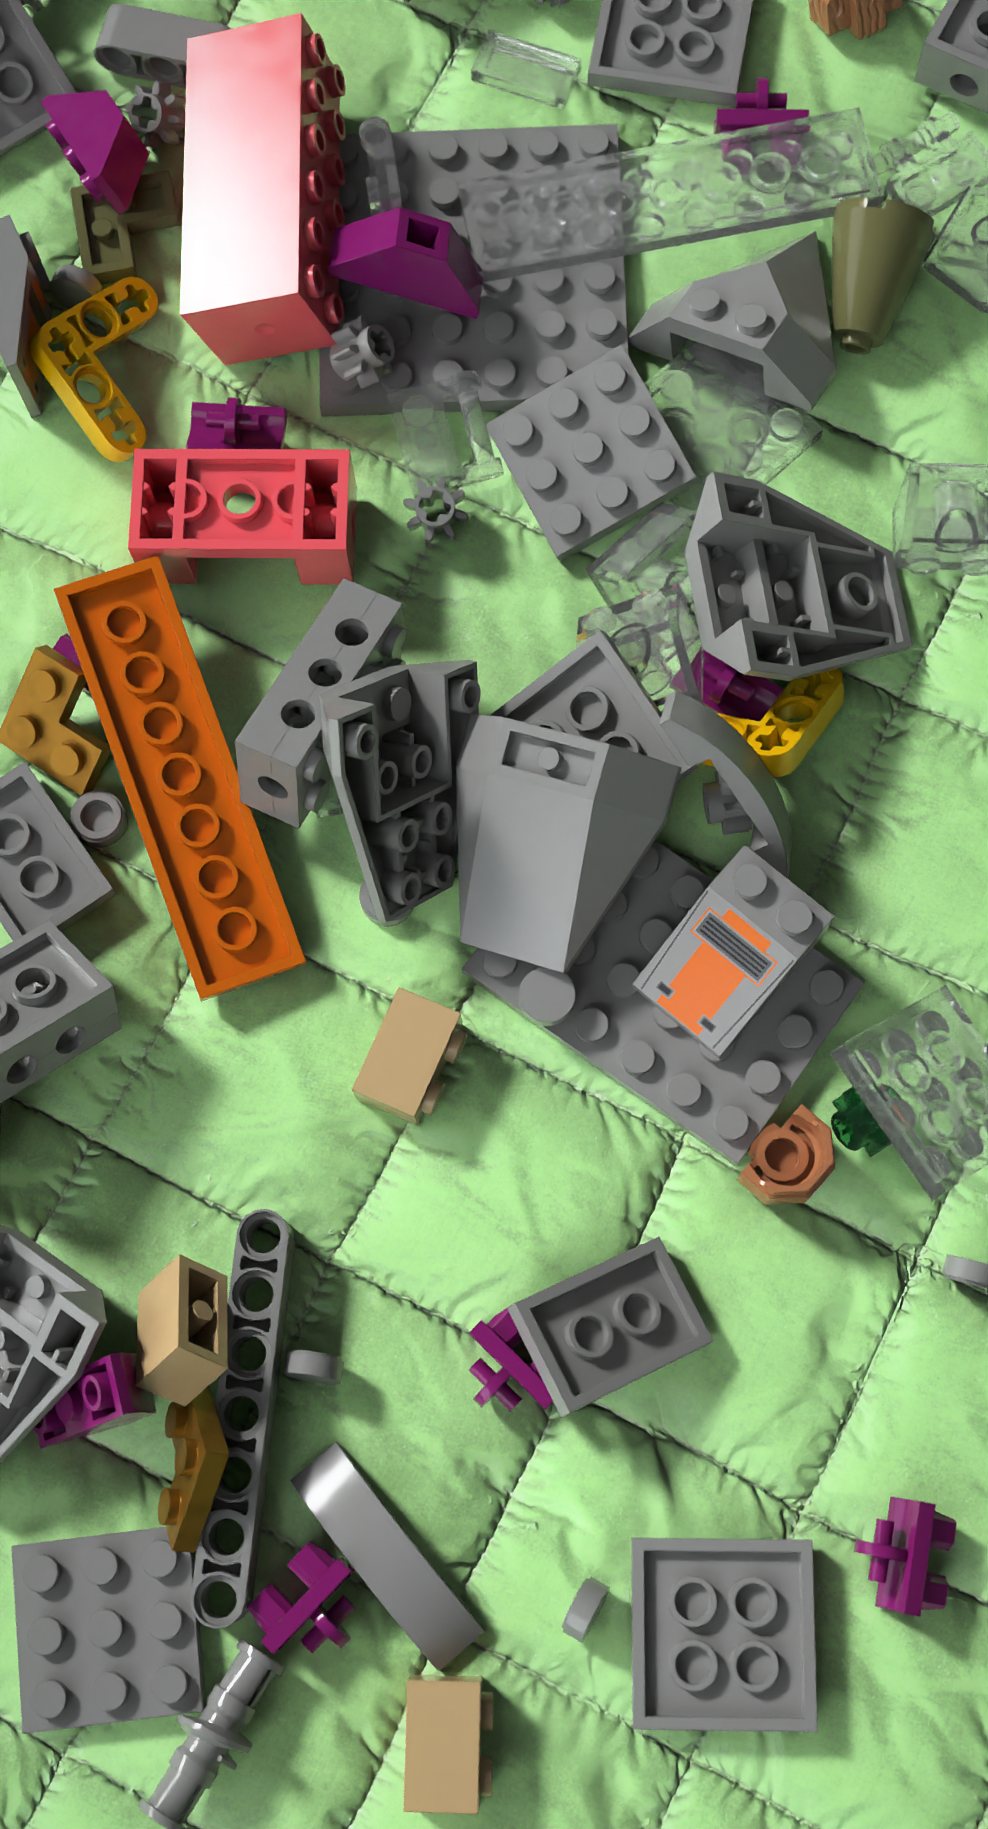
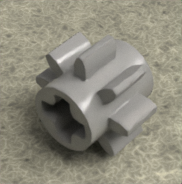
M155 81L152 89L141 85L135 86L137 95L130 104L125 105L124 109L128 111L131 126L138 135L145 134V146L160 148L162 140L165 143L179 144L177 134L185 126V109L183 105L186 102V97L175 94L170 95V84Z
M360 316L343 325L342 329L332 333L331 336L336 343L330 349V361L337 375L345 381L357 378L361 389H364L381 381L382 376L392 372L393 369L388 362L394 358L395 347L390 334L381 325L373 324L367 327L364 317Z
M445 476L439 478L437 486L427 487L419 479L417 486L420 493L416 500L412 498L403 500L404 507L416 511L417 515L406 524L409 531L416 530L422 526L426 530V542L430 545L434 541L435 534L445 533L448 539L451 541L455 540L452 529L455 521L463 523L468 522L469 519L467 513L456 510L455 507L456 504L462 502L465 498L463 489L450 494L446 490ZM435 499L443 500L444 508L449 514H440L437 522H430L427 511L423 509L424 506L432 507Z
M718 770L715 771L716 782L703 783V803L707 823H722L723 835L749 832V830H752L751 818Z

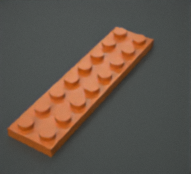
M156 555L55 588L56 598L200 1001L214 998L306 965L305 957L250 806L240 801L238 773L159 556Z

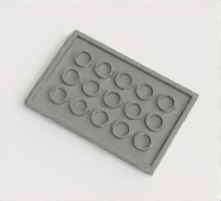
M655 840L566 973L575 987V1004L571 1014L563 1022L553 1026L533 1024L731 1164L737 1166L865 982L813 948L721 1057L717 1058L632 987L636 978L707 887L713 882L712 878ZM477 948L463 966L462 974L530 1021L520 1008L519 987L529 972L542 966Z

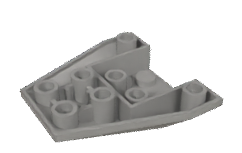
M460 660L389 666L320 694L323 751L378 921L387 923L453 886L458 855L456 765L471 713L479 714L478 704L480 702L481 690L478 684L477 661Z
M471 713L456 765L460 942L567 973L665 826L682 768L608 743L506 717Z

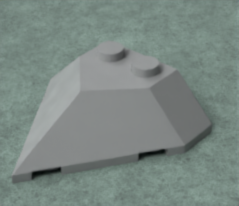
M816 231L718 275L694 281L654 302L629 335L628 346L672 362L689 339L763 365L764 395L812 411L836 375V364Z

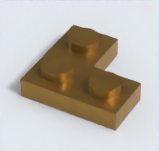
M48 645L35 647L0 728V743L82 796L93 791L111 749L109 744L70 720L86 683L82 668Z
M209 1386L186 1406L171 1402L166 1413L165 1434L167 1438H172L175 1448L176 1473L171 1487H165L161 1492L158 1504V1520L161 1525L166 1526L171 1551L195 1553L229 1457V1451Z

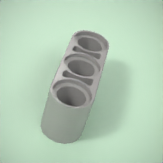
M115 4L110 6L107 11L94 49V57L102 67L113 73L186 88L187 39L232 28L205 20L126 4Z

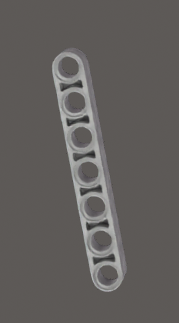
M268 1209L255 1210L247 1214L240 1222L236 1234L227 1305L228 1369L218 1377L215 1408L229 1451L226 1465L236 1457L242 1458L249 1464L252 1478L246 1489L237 1493L226 1486L222 1474L197 1545L191 1592V1608L196 1619L204 1626L214 1629L225 1628L241 1620L249 1611L247 1606L253 1601L295 1250V1234L290 1224L279 1214ZM272 1223L278 1225L281 1238L275 1249L268 1253L256 1252L252 1242L254 1232L264 1224ZM257 1281L269 1282L273 1288L274 1295L271 1304L262 1311H250L245 1300L248 1288ZM250 1339H260L266 1348L265 1361L260 1368L246 1372L238 1361L240 1347ZM249 1397L256 1402L259 1408V1418L252 1429L241 1432L234 1427L231 1421V1411L237 1401ZM228 1518L236 1520L244 1531L243 1544L234 1554L224 1552L216 1541L218 1526ZM217 1581L230 1584L236 1593L237 1602L235 1609L230 1615L217 1614L209 1604L208 1594L210 1588Z

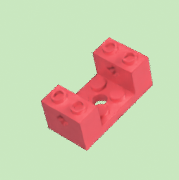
M134 449L128 550L134 563L158 555L169 584H196L198 558H294L302 585H339L343 578L354 582L357 485L350 450ZM237 494H249L256 499L254 506L245 513H232L226 508L228 501Z

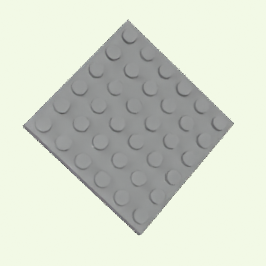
M618 124L345 134V139L340 141V157L345 171V183L339 186V201L343 208L345 225L398 207L450 222L483 273L480 313L477 319H473L339 278V294L344 306V321L339 323V330L343 328V325L363 316L367 327L378 324L388 331L394 343L395 354L392 361L388 362L393 369L392 372L382 376L381 381L361 389L357 378L345 381L337 375L330 361V349L332 346L319 348L320 410L322 417L510 410L621 344L628 354Z

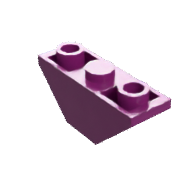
M106 90L48 95L41 100V103L52 118L51 121L45 124L46 128L61 147L64 156L80 176L79 179L97 204L107 199L120 216L129 207L150 154L149 150Z
M398 207L334 229L331 238L327 275L477 319L480 313L483 273L450 222Z
M121 1352L110 1354L86 1365L82 1376L33 1428V1431L38 1434L40 1448H46L124 1426L157 1413L152 1392L135 1386L136 1354Z

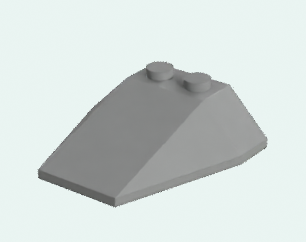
M715 471L707 476L685 549L703 650L744 675L791 681L903 652L912 647L892 551L758 480Z
M0 1225V1464L82 1376L107 1323L101 1289L22 1232Z

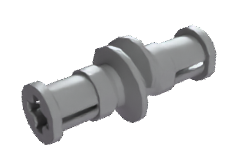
M241 1638L236 1645L240 1652L221 1683L214 1686L200 1717L179 1715L176 1721L187 1734V1738L182 1745L176 1748L168 1761L170 1766L150 1798L143 1797L138 1804V1808L167 1829H189L185 1822L205 1789H210L218 1776V1769L221 1763L234 1770L237 1767L228 1753L229 1750L249 1753L253 1745L240 1732L242 1728L250 1723L257 1711L255 1707L275 1674L282 1676L286 1669L280 1663Z

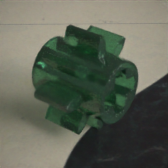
M863 1080L833 1100L832 1104L838 1111L831 1117V1126L837 1139L847 1149L857 1151L864 1147L869 1157H872L902 1136V1133L896 1127L903 1119L902 1108L897 1098L888 1089L878 1086L870 1091L868 1085Z

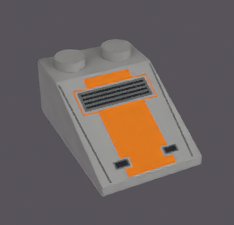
M9 214L0 218V354L32 419L41 415L45 376L35 364L30 354V343L38 330L52 318V311L44 295L45 292L49 291L50 280L29 231L18 234Z
M744 845L707 887L636 978L632 987L717 1058H720L826 934L834 916L749 847Z

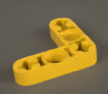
M132 276L121 279L47 321L32 337L30 343V354L35 364L97 451L104 458L112 462L129 460L134 455V449H141L146 440V429L142 420L96 357V354L141 329L157 311L158 297L154 289L141 278ZM125 299L127 301L135 299L138 302L139 308L132 307L119 316L116 309ZM84 314H94L99 317L106 327V336L101 337L90 333L84 324ZM50 342L52 344L60 342L64 346L65 351L58 350L53 352L48 344ZM77 363L79 367L68 376L65 372L67 367L70 369ZM78 380H87L97 387L100 394V401L98 403H89L79 395L77 390ZM108 407L112 413L99 420L97 416ZM123 430L128 438L117 442L111 433Z
M837 668L791 680L761 721L720 713L716 714L726 720L753 747L773 778L783 777L798 767L843 705L845 700L843 675ZM796 718L806 719L798 722H787V720ZM710 759L700 763L715 767Z

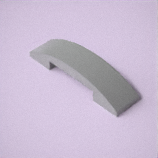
M678 691L667 695L660 726L689 768L708 759L711 760L754 823L750 849L789 879L792 860L791 826L782 795L766 765L742 735L710 708Z
M337 1442L290 1480L353 1568L438 1671L442 1670L485 1632L484 1628L448 1583H445L372 1490L373 1487Z

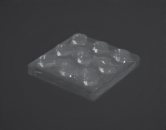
M696 341L644 383L698 480L696 485L669 499L692 524L706 478L713 471L758 480L767 485L822 437L823 428L803 408L764 395L763 368L758 363Z
M946 985L843 1042L830 1053L931 1201L988 1165V1043Z

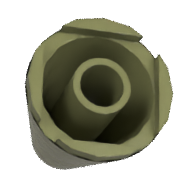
M870 197L846 199L836 205L832 227V336L840 341V347L845 351L855 354H868L871 348L883 345L935 239L936 227L932 228L934 219L931 215L915 206L887 199L885 208L868 207Z

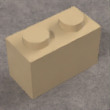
M398 987L353 1085L352 1091L356 1099L417 1126L423 1113L432 1116L445 1087V1084L438 1082L446 1061L452 1064L457 1062L467 1039L468 1033L461 1031L463 1026L461 1013Z
M179 1254L139 1292L135 1386L186 1406L228 1369L227 1276Z
M411 1674L407 1679L403 1812L478 1814L480 1796L491 1797L492 1757H481V1731H493L494 1692H482L483 1676Z

